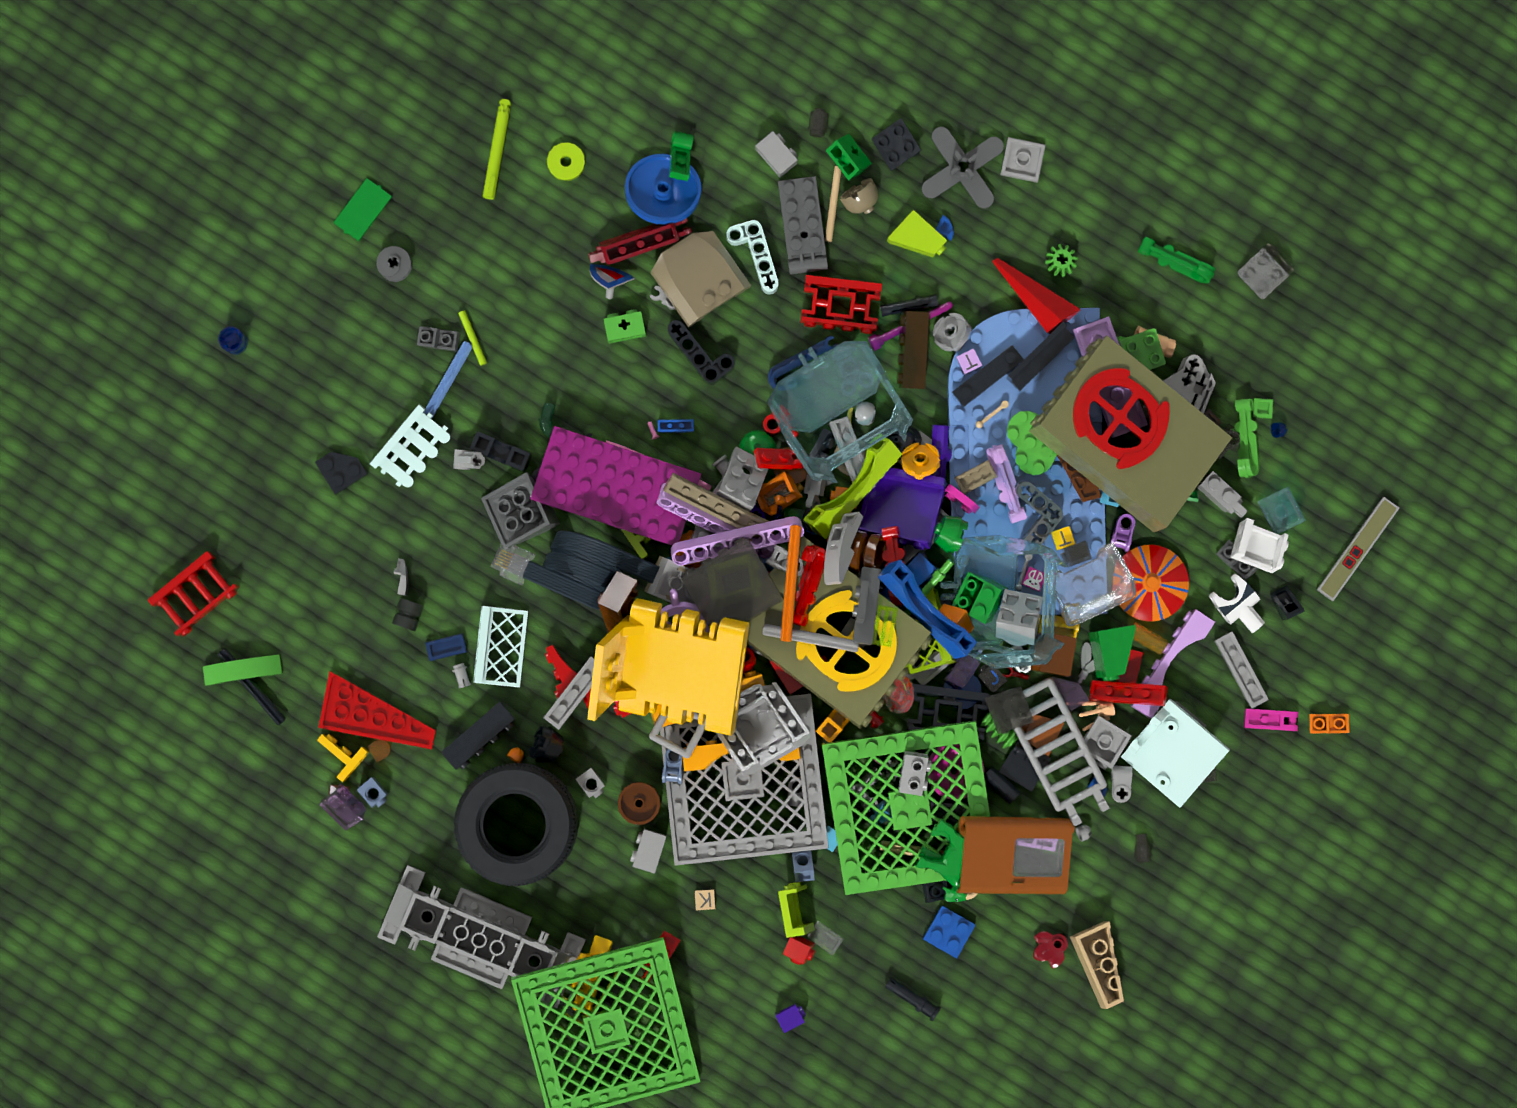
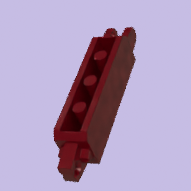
M688 218L678 223L666 225L652 224L599 242L600 245L596 246L597 250L588 253L591 263L601 261V263L606 262L607 265L677 242L679 237L692 232L691 227H685L677 231L675 226L686 223Z

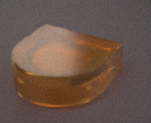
M377 740L367 746L377 763L385 759L391 751L389 743L385 740Z

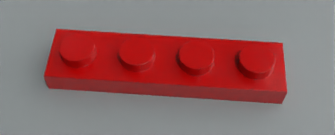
M1092 680L1089 699L1100 702L1165 706L1168 687L1165 685Z

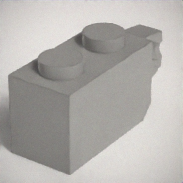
M1214 471L1210 472L1197 486L1222 511L1229 512L1230 514L1235 512L1240 518L1247 513V510L1241 505L1243 502L1240 499L1241 496Z

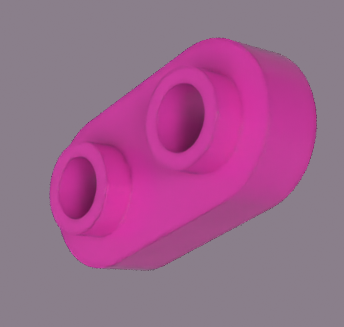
M949 484L944 490L947 493L945 496L952 502H959L962 505L960 508L966 513L970 514L972 512L975 514L980 508L954 486Z

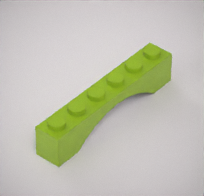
M879 435L867 448L862 469L851 486L834 500L816 505L803 520L817 535L827 539L833 524H840L843 515L850 513L858 506L865 495L872 490L873 486L898 461L902 453L890 439Z

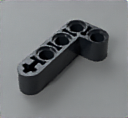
M674 320L669 323L668 334L707 384H716L734 370L735 360L733 356L723 354L712 362L681 321ZM673 327H681L679 330L681 335L684 337L680 339V336L676 332L672 333ZM685 341L693 342L694 345L691 349L686 350L683 348ZM701 355L705 358V362L698 365L694 362L696 356ZM724 359H729L732 362L729 368L722 367L721 362ZM708 371H715L717 374L716 378L709 380L706 377Z

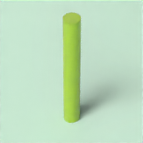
M466 311L459 312L458 314L480 366L487 364Z

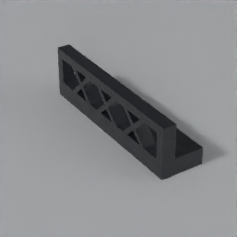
M1064 322L1007 376L1006 379L1019 392L1075 338L1066 329L1067 325Z

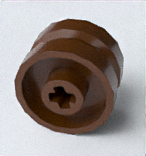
M857 531L850 547L855 553L848 570L854 574H861L862 567L882 569L884 562L882 553L886 550V541L883 540L880 534H872L869 537L866 532Z
M635 782L628 785L620 793L618 799V810L622 818L635 825H642L652 821L659 813L661 806L660 795L652 785L644 782ZM637 800H641L643 802V805L641 807L636 806L635 803L637 802Z

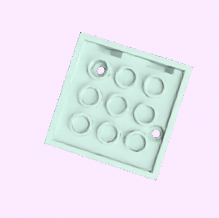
M1169 699L1165 706L1130 744L1121 758L1180 808L1230 749L1172 699ZM1169 725L1174 727L1173 730L1169 729Z

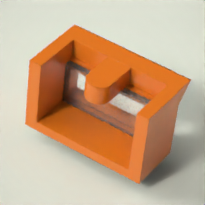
M783 472L776 475L768 483L762 484L757 501L762 511L773 516L803 496L798 491L792 476Z

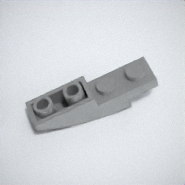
M860 512L846 513L843 515L840 524H833L824 562V581L826 585L842 584L855 553L850 547L863 518Z

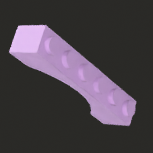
M1196 609L1192 612L1188 611L1183 618L1185 623L1181 628L1178 627L1172 635L1174 640L1171 644H1166L1162 650L1164 655L1160 660L1157 659L1151 667L1153 672L1150 676L1146 675L1141 684L1162 685L1165 672L1177 653L1189 644L1204 639L1215 622ZM1140 704L1130 705L1149 719L1153 718L1160 707Z

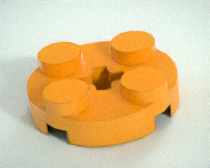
M913 443L903 450L901 458L902 468L907 474L914 476L916 479H923L925 476L933 474L940 467L939 452L931 444L919 445V443ZM918 458H919V459H923V458H924V461L918 462L917 459H918Z

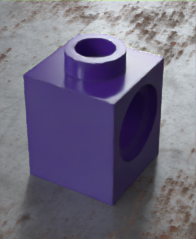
M795 1003L776 1013L775 1016L783 1032L786 1033L805 1023L804 1017L806 1014L802 1006L797 1007Z

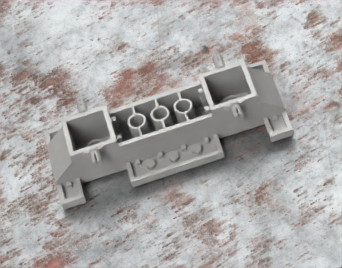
M409 865L406 867L377 936L395 945L401 931L407 932L412 937L408 948H412L414 951H416L419 940H426L433 944L436 943L437 945L431 960L500 989H503L508 975L515 977L575 961L580 955L586 940L568 932L560 950L546 944L549 936L547 932L545 934L544 931H541L538 940L525 935L532 920V916L462 887L454 905L437 898L441 890L437 886H433L430 895L421 892L419 888L426 872ZM425 911L432 913L433 918L431 921L424 920L423 913ZM531 956L539 957L540 964L538 966H533L530 963ZM559 987L552 988L550 990L556 992ZM564 987V989L562 990V992H561V994H560V995H562V996H563V993H564V991H565V989H566L565 987ZM545 992L541 1000L549 1004L553 996ZM557 999L553 1006L555 1008H558L560 1000Z

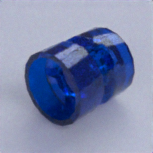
M227 327L219 334V344L228 353L238 355L246 350L248 340L246 335L239 329Z

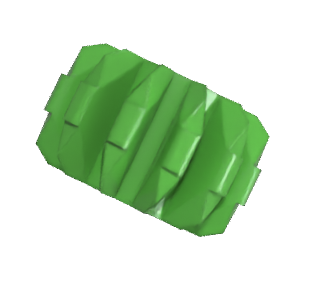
M1058 244L1057 249L1051 247L1052 253L1046 254V257L1049 259L1045 261V264H1051L1048 271L1055 269L1054 276H1057L1060 271L1061 276L1064 277L1065 271L1071 274V268L1077 267L1074 262L1078 260V257H1072L1075 250L1067 251L1069 245H1066L1063 250L1062 245ZM1059 257H1062L1063 260H1066L1063 263V265L1060 261H1057Z

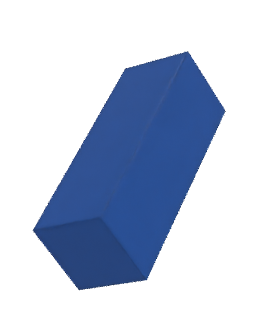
M694 419L658 420V433H694Z

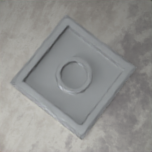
M1008 137L1000 175L1038 183L1045 144Z

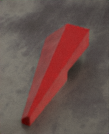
M996 258L992 261L1047 333L1051 334L1062 322H1068L1081 311L1077 306L1001 259Z

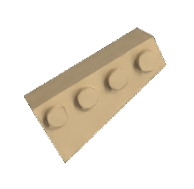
M1103 921L1070 936L1099 1005L1103 1009H1108L1124 1001L1120 976H1118L1117 960L1114 954L1113 938L1111 937L1110 921Z

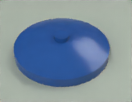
M655 154L639 160L632 166L625 181V197L632 211L640 218L654 224L666 225L678 223L686 219L695 211L701 197V182L697 172L691 165L688 181L669 177V154Z

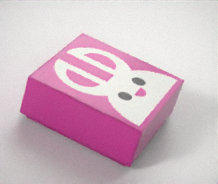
M1029 566L1021 585L1040 592L1047 574Z

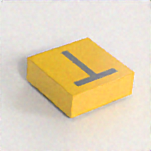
M1069 526L1051 532L1056 550L1075 545Z

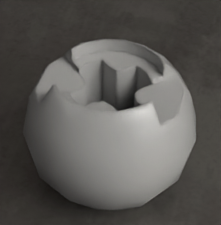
M867 401L857 404L855 412L857 423L863 426L872 424L875 419V406Z

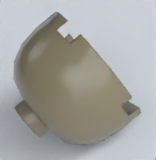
M872 178L861 181L862 185L857 187L854 185L841 195L840 200L848 211L856 214L862 212L868 214L874 210L879 194Z

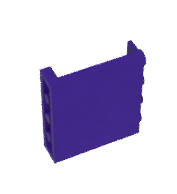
M890 468L884 477L875 484L876 487L865 495L860 512L863 518L857 531L866 532L868 536L872 534L882 535V528L897 526L900 532L898 545H913L914 548L924 550V548L930 549L945 495L944 490L947 487L945 478L931 475L919 480L907 474L904 470Z

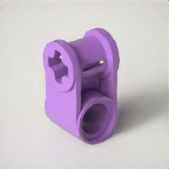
M1123 514L1117 518L1109 547L1112 548L1114 546L1122 548L1126 552L1129 551L1135 526V519L1132 515ZM1124 517L1130 520L1128 528L1121 526V520Z

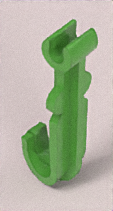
M1253 399L1235 400V408L1239 412L1240 419L1235 424V430L1240 433L1237 436L1239 460H1237L1238 472L1240 477L1251 478L1259 472L1257 435L1253 432L1257 430L1258 424L1252 420L1251 411L1254 409Z

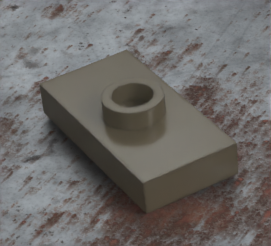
M987 460L955 477V480L961 492L965 495L998 476L990 461Z

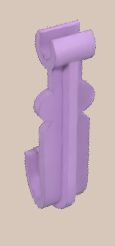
M1002 444L998 446L993 445L992 448L987 449V458L998 476L995 478L998 490L1002 491L999 495V500L1007 503L1011 524L1025 520L1027 516L1024 508L1020 506L1018 501L1019 497L1014 488L1016 480Z

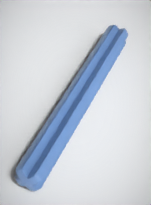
M466 341L462 343L423 412L426 415L431 413L434 416L473 348L470 343Z

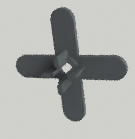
M936 128L931 136L932 141L949 166L923 183V195L929 199L936 198L958 182H961L978 207L982 209L989 208L994 201V196L976 170L1001 154L1004 147L1002 140L998 137H990L965 154L947 128ZM959 162H966L969 168L965 172H960V167L957 166Z

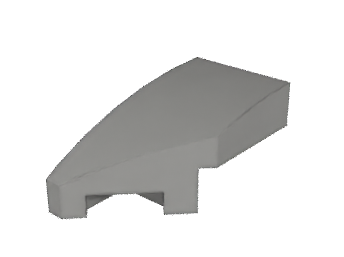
M398 558L397 567L394 570V574L401 575L397 594L407 596V566L404 559Z

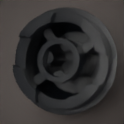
M540 726L534 735L536 737L533 747L530 746L529 757L535 759L536 762L553 763L563 751L564 738L551 726Z

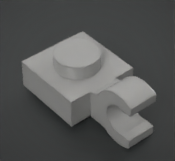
M806 476L804 494L808 495L806 507L810 508L812 506L813 509L816 505H820L819 496H824L827 477Z

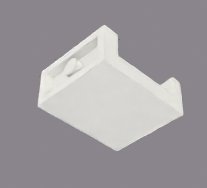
M1246 518L1239 523L1231 558L1270 573L1281 569L1284 564L1283 555L1289 545V541H1287L1289 535L1286 533L1278 535L1253 525L1254 520Z

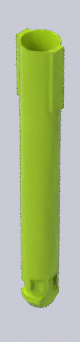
M507 99L499 101L500 106H498L482 196L489 200L495 199L510 114L509 106H511L510 100Z

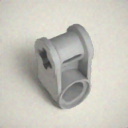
M775 545V550L766 563L786 573L788 551ZM800 558L798 559L800 568L797 571V577L803 574L805 568Z
M1113 766L1111 771L1112 798L1119 803L1126 802L1131 796L1132 766ZM1120 788L1123 792H1126V796H1123L1122 799L1116 794L1120 791Z

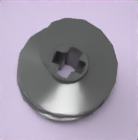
M390 246L379 253L376 265L379 273L386 280L399 282L410 274L412 260L404 249ZM396 260L398 266H394V268H392V265L390 263L392 261L395 262Z

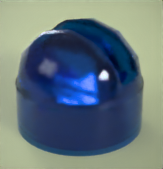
M1276 422L1271 425V434L1275 438L1283 437L1288 432L1286 424L1282 422Z

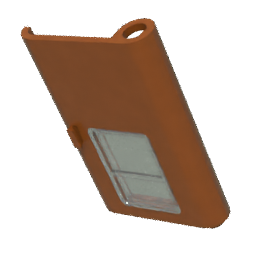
M962 816L959 820V832L964 836L960 887L957 889V893L1065 894L1068 888L1072 834L1075 830L1071 819Z

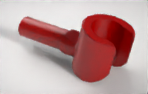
M1010 666L1004 667L1011 670L1010 675L1002 674L1006 678L1011 676L1026 680L1029 678V675L1013 671Z

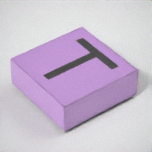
M974 348L956 357L964 375L982 366Z

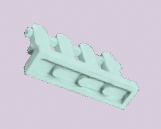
M418 404L370 462V465L375 469L380 466L382 468L381 473L385 474L387 472L397 480L396 485L399 487L401 484L405 487H411L413 485V478L410 474L413 470L419 473L425 470L426 465L422 461L425 455L430 458L436 457L438 450L434 446L438 440L442 443H447L450 440V435L446 431L448 427L445 425L441 427L431 419L433 416L431 413L427 415L423 413L425 408ZM416 421L419 425L414 430L411 426ZM422 428L434 436L431 442L419 434ZM404 436L407 440L401 444L399 440ZM410 443L422 451L418 457L406 448ZM390 451L394 453L391 459L387 457ZM398 457L410 466L406 472L394 463Z

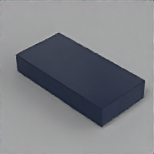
M463 633L425 642L429 661L467 652Z

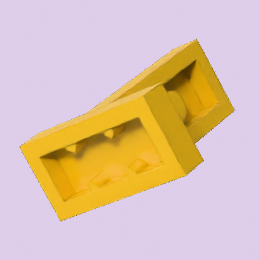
M322 734L317 739L318 742L346 764L337 776L342 782L348 779L369 754L365 747H361L354 757H351L352 752L344 746L342 748L336 744L337 740L330 734L327 736Z

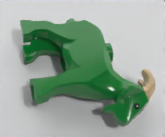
M940 819L938 824L935 823L930 835H941L949 841L944 854H937L923 846L918 855L920 859L915 867L932 869L952 885L951 888L943 887L946 892L944 899L947 902H961L972 899L978 893H957L961 879L964 836L957 832L951 824Z

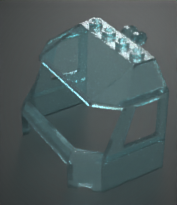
M844 341L820 357L810 347L808 349L809 354L814 360L807 363L805 356L802 353L799 354L798 357L804 366L780 380L767 401L786 442L812 480L821 481V479L838 483L832 472L836 467L897 430L904 442L907 438L906 432L908 427L911 426L913 418L867 341ZM881 381L895 403L891 419L827 458L809 457L792 431L811 433L875 394Z
M1001 535L965 537L960 548L955 552L954 582H941V588H954V594H940L941 600H953L954 602L968 572L993 579L1006 586L1007 590L1016 591L1017 555L1039 554L1045 560L1042 630L1040 637L1034 642V645L1028 650L1022 651L1000 646L1004 640L996 638V623L1000 612L999 606L990 623L984 624L969 616L974 626L970 635L977 643L968 655L994 669L1047 664L1052 659L1053 653L1057 649H1061L1065 644L1054 638L1057 565L1068 567L1067 564L1057 556L1053 549L1040 543ZM990 649L1000 653H990L983 655L975 650Z

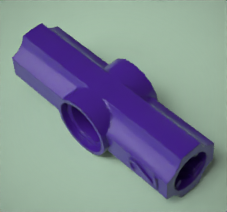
M933 425L932 445L939 452L940 467L931 476L945 478L946 462H949L952 456V451L948 446L949 426Z

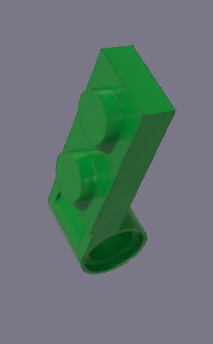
M674 131L671 140L669 177L688 181L693 135Z

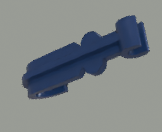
M827 336L823 341L773 366L768 373V382L771 387L779 391L791 388V383L778 385L776 383L777 377L829 350L836 349L837 343L832 346L828 345V341L834 339V337Z

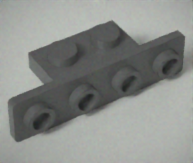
M862 567L860 585L856 586L855 597L858 598L857 605H854L852 616L856 617L853 643L872 645L880 585L878 575L881 573V569Z

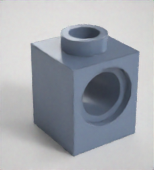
M371 777L357 789L371 807L377 805L379 808L387 801L385 797L389 795L375 777ZM372 788H376L379 792L377 799L370 797L369 793Z
M811 850L792 852L795 882L815 880Z

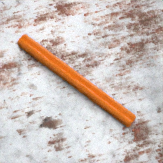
M799 525L790 526L781 627V641L791 642L801 537V526Z

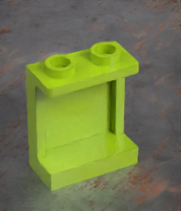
M800 882L785 885L783 890L778 891L786 938L806 935L815 930L814 922L802 923L797 892L806 889L807 885H801Z

